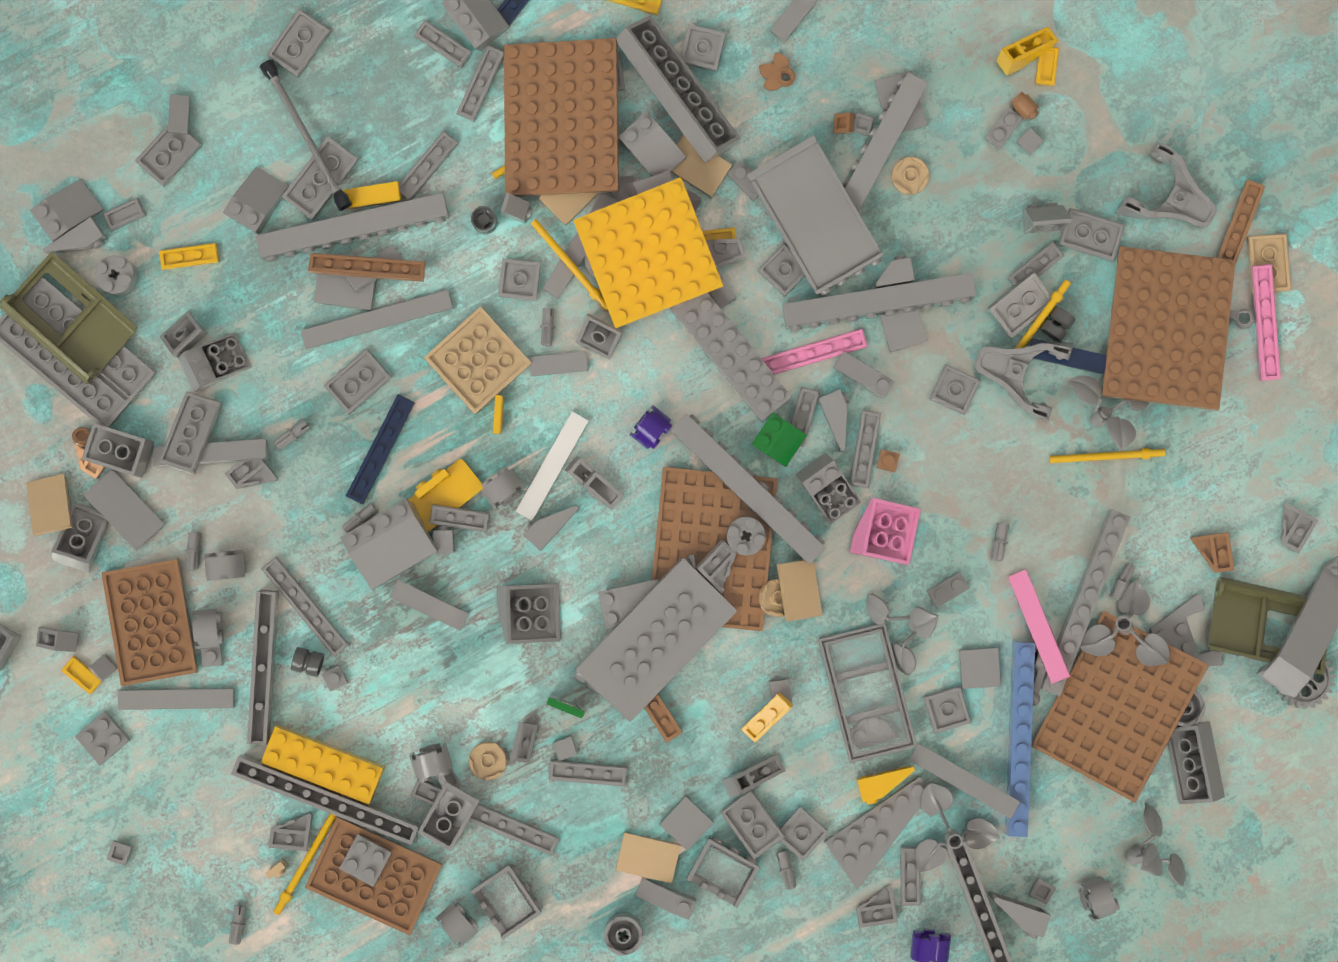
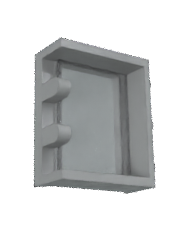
M708 837L686 880L694 882L702 889L710 891L718 898L726 900L738 908L760 868L757 865L758 861L750 856L744 858L739 855L741 851L732 846L730 848L723 846L724 842L716 837L713 839Z
M510 863L470 891L479 901L480 907L489 916L492 925L501 934L502 940L539 916L542 912L540 909L542 908L541 903L537 898L533 899L529 893L532 891L526 881H521L519 878L521 873L515 865L512 867Z

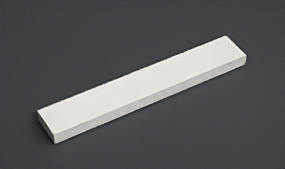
M573 411L571 412L516 512L533 521L589 422L587 419Z

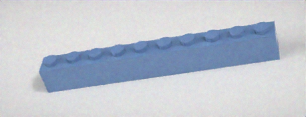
M1012 641L1007 794L1021 803L1012 819L1006 816L1005 834L1014 837H1028L1035 643Z

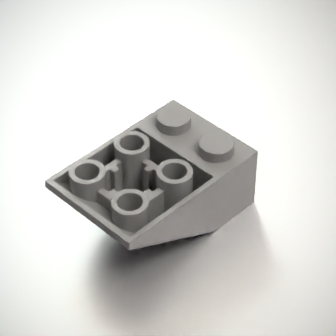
M236 333L184 351L178 358L194 393L251 368Z
M824 453L795 474L830 525L861 503L834 460L827 453Z

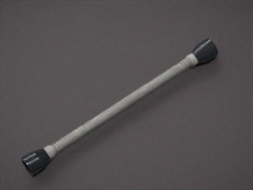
M267 60L260 65L263 75L275 86L324 177H326L338 210L343 211L352 205L349 196L337 185L313 139L310 137L298 112L280 83L281 80L274 61Z

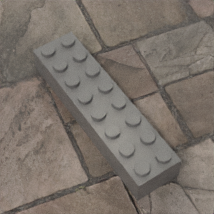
M647 16L624 28L616 38L617 44L704 163L729 150L740 139V136L652 16Z
M708 293L669 307L760 422L764 421L792 398Z

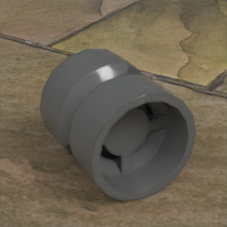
M480 206L471 215V223L479 233L484 235L490 234L496 229L498 224L497 217L489 207Z
M1055 306L1049 315L1050 319L1045 320L1040 330L1053 340L1061 342L1067 334L1066 329H1070L1076 319L1066 310Z
M297 647L292 659L291 671L299 673L306 671V675L318 677L323 665L324 654L316 651L309 653L308 649Z

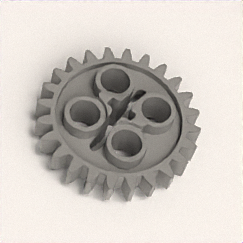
M1331 660L1325 661L1324 675H1320L1321 678L1318 682H1315L1313 676L1309 680L1310 683L1316 686V690L1313 689L1310 683H1307L1305 685L1308 689L1307 695L1302 696L1301 692H1299L1293 698L1290 695L1283 694L1281 700L1285 701L1288 699L1287 705H1292L1295 702V708H1299L1302 704L1303 709L1308 708V703L1312 708L1315 707V702L1322 704L1321 698L1328 699L1326 692H1333L1329 686L1335 685L1334 682H1331V679L1336 676L1330 674L1334 668L1328 667ZM1279 691L1276 692V695L1282 694Z

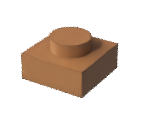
M850 112L835 114L833 133H853L855 114Z
M881 449L876 468L895 473L900 454Z

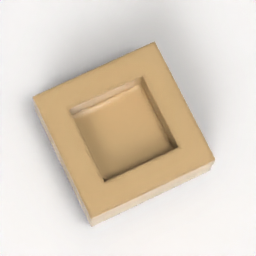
M283 859L265 874L269 879L273 876L277 879L286 872L284 868L288 864Z

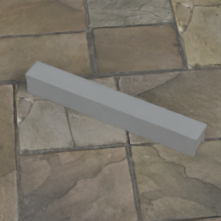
M256 591L247 744L267 745L270 740L279 591Z

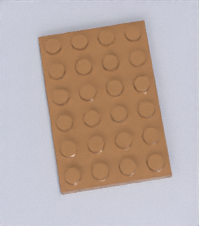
M179 559L102 572L121 686L197 673L198 667Z
M337 816L305 888L410 936L443 864ZM357 834H361L392 851L374 887L339 869Z

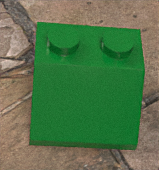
M772 413L752 442V445L787 467L808 435L777 414Z

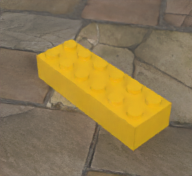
M281 725L274 727L261 761L265 765L368 805L373 801L386 767Z

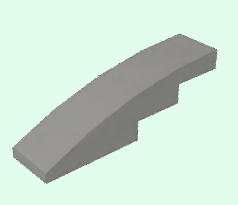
M399 579L390 595L391 598L460 631L469 615L468 612Z

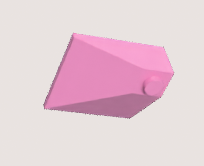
M871 498L853 534L850 553L909 565L921 509Z

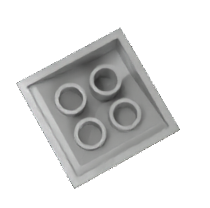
M558 584L496 586L497 607L506 644L560 641Z

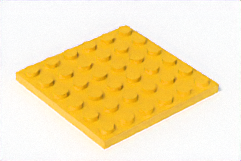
M682 177L573 220L615 328L723 287L722 280Z

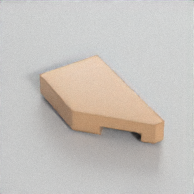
M75 446L80 469L93 478L98 479L105 467L81 460L85 448Z

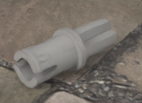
M543 308L542 325H540V328H542L541 345L546 347L552 346L553 329H555L554 308Z
M302 419L291 429L287 428L288 431L274 440V444L281 450L292 441H297L300 435L311 428Z
M369 503L360 512L354 513L355 516L342 526L343 530L348 533L364 524L378 512L377 509Z
M997 523L995 540L993 539L992 560L1003 561L1005 546L1008 544L1006 540L1009 524Z
M188 532L187 549H185L187 551V570L198 569V555L201 552L199 550L200 533Z
M1125 564L1119 579H1115L1117 581L1109 595L1110 597L1121 601L1127 586H1130L1128 583L1135 570L1134 565Z
M788 851L777 852L775 854L780 867L779 873H782L785 888L787 890L794 889L796 887L792 871L794 867L791 866Z
M234 905L232 922L229 924L231 925L230 944L239 945L241 942L242 930L245 927L243 923L246 906H241L240 914H238L239 905Z

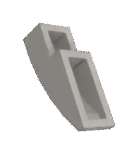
M578 456L565 469L567 473L611 510L624 496Z

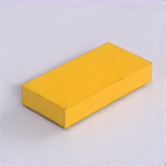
M1051 47L1038 57L1035 84L1054 87L1059 47Z
M495 395L493 434L498 435L502 434L504 397L502 395Z
M74 655L61 671L88 694L92 695L102 682L88 669L89 667Z

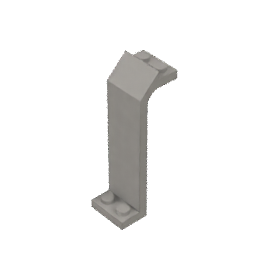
M1338 556L1324 564L1276 657L1269 664L1259 668L1257 675L1265 683L1273 685L1284 695H1290L1295 698L1312 678L1338 627Z

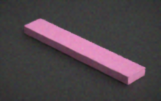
M1272 264L1251 266L1260 381L1281 379Z
M859 329L761 359L775 375L839 356L843 352L850 353L868 346L863 329Z
M1025 569L1009 576L1008 578L1051 683L1054 684L1071 677L1028 571Z

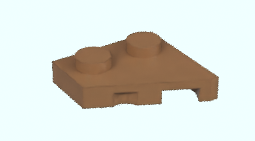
M1229 532L1191 537V541L1214 573L1234 570Z

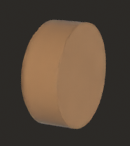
M85 427L75 429L72 433L73 443L78 447H86L90 430Z

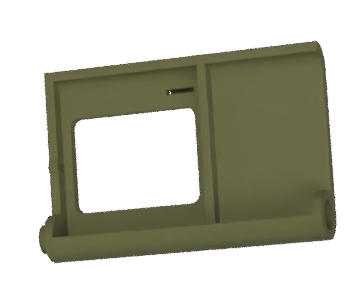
M52 251L14 294H7L0 300L1 310L85 384H89L96 378L138 329L133 322ZM46 273H49L85 306L83 311L61 334L23 302V298Z
M1219 577L1215 588L1208 649L1270 663L1276 657L1280 648L1268 646L1264 643L1267 612L1271 610L1298 616L1308 596ZM1326 651L1314 672L1315 674L1324 675Z

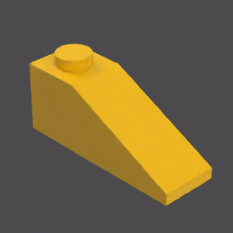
M1047 26L1002 48L996 62L1008 76L1024 68L1057 44L1059 40Z
M909 765L856 778L861 801L863 803L866 802L867 805L877 803L878 799L883 798L914 772V766Z

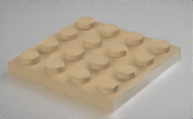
M481 306L424 357L475 415L495 395H498L532 364Z

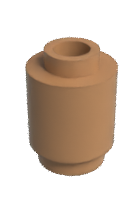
M1021 92L1011 101L1014 105L1013 108L1024 120L1029 119L1031 121L1039 114L1037 111L1039 106L1028 94L1025 95Z

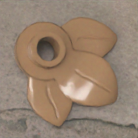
M780 53L774 54L773 63L759 66L761 75L767 79L763 85L767 90L775 91L782 86L788 87L795 81V73L790 69L789 60ZM785 74L789 76V80L787 81L783 80L782 76Z

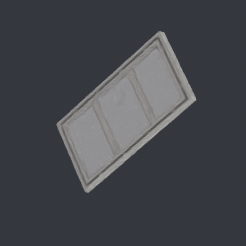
M886 624L874 625L818 639L849 763L854 764L858 761L917 747Z

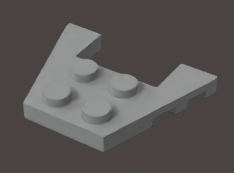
M1200 594L1192 596L1191 599L1180 605L1175 611L1168 614L1149 629L1150 633L1161 636L1167 644L1209 666L1223 665L1218 651L1209 650L1198 654L1186 618L1189 615L1205 610Z

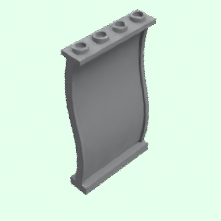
M814 135L747 174L816 295L819 293L822 296L832 291L831 286L836 283L840 286L849 281L847 279L848 276L854 274L856 277L865 271V266L871 264L873 267L882 261L881 257L884 255Z

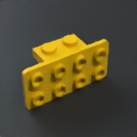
M458 459L447 469L441 471L439 468L431 474L432 479L427 483L424 480L417 485V491L408 499L414 503L428 533L437 526L429 523L432 504L460 508L483 489L481 481L463 459Z

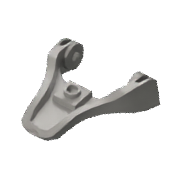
M1156 142L1150 151L1151 156L1158 161L1170 164L1175 177L1170 193L1164 203L1152 210L1145 209L1144 205L1137 201V199L1125 197L1115 214L1136 219H1178L1201 228L1209 226L1216 215V205L1194 182L1187 169L1185 160L1169 146Z
M1047 342L1018 349L985 346L978 353L975 367L979 373L994 380L1007 390L1021 408L1047 423L1053 408L1043 402L1040 404L1032 402L1030 404L1023 391V379L1028 364L1034 356L1046 350L1059 360L1063 358L1069 360L1074 343Z

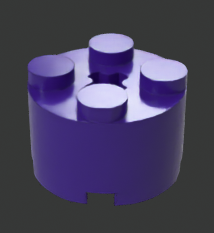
M654 405L650 407L653 410L650 413L646 411L634 426L635 433L630 432L629 434L646 449L650 447L654 449L660 442V435L662 433L666 434L672 427L671 419Z
M933 929L913 930L910 950L911 959L917 962H948L951 934H936Z

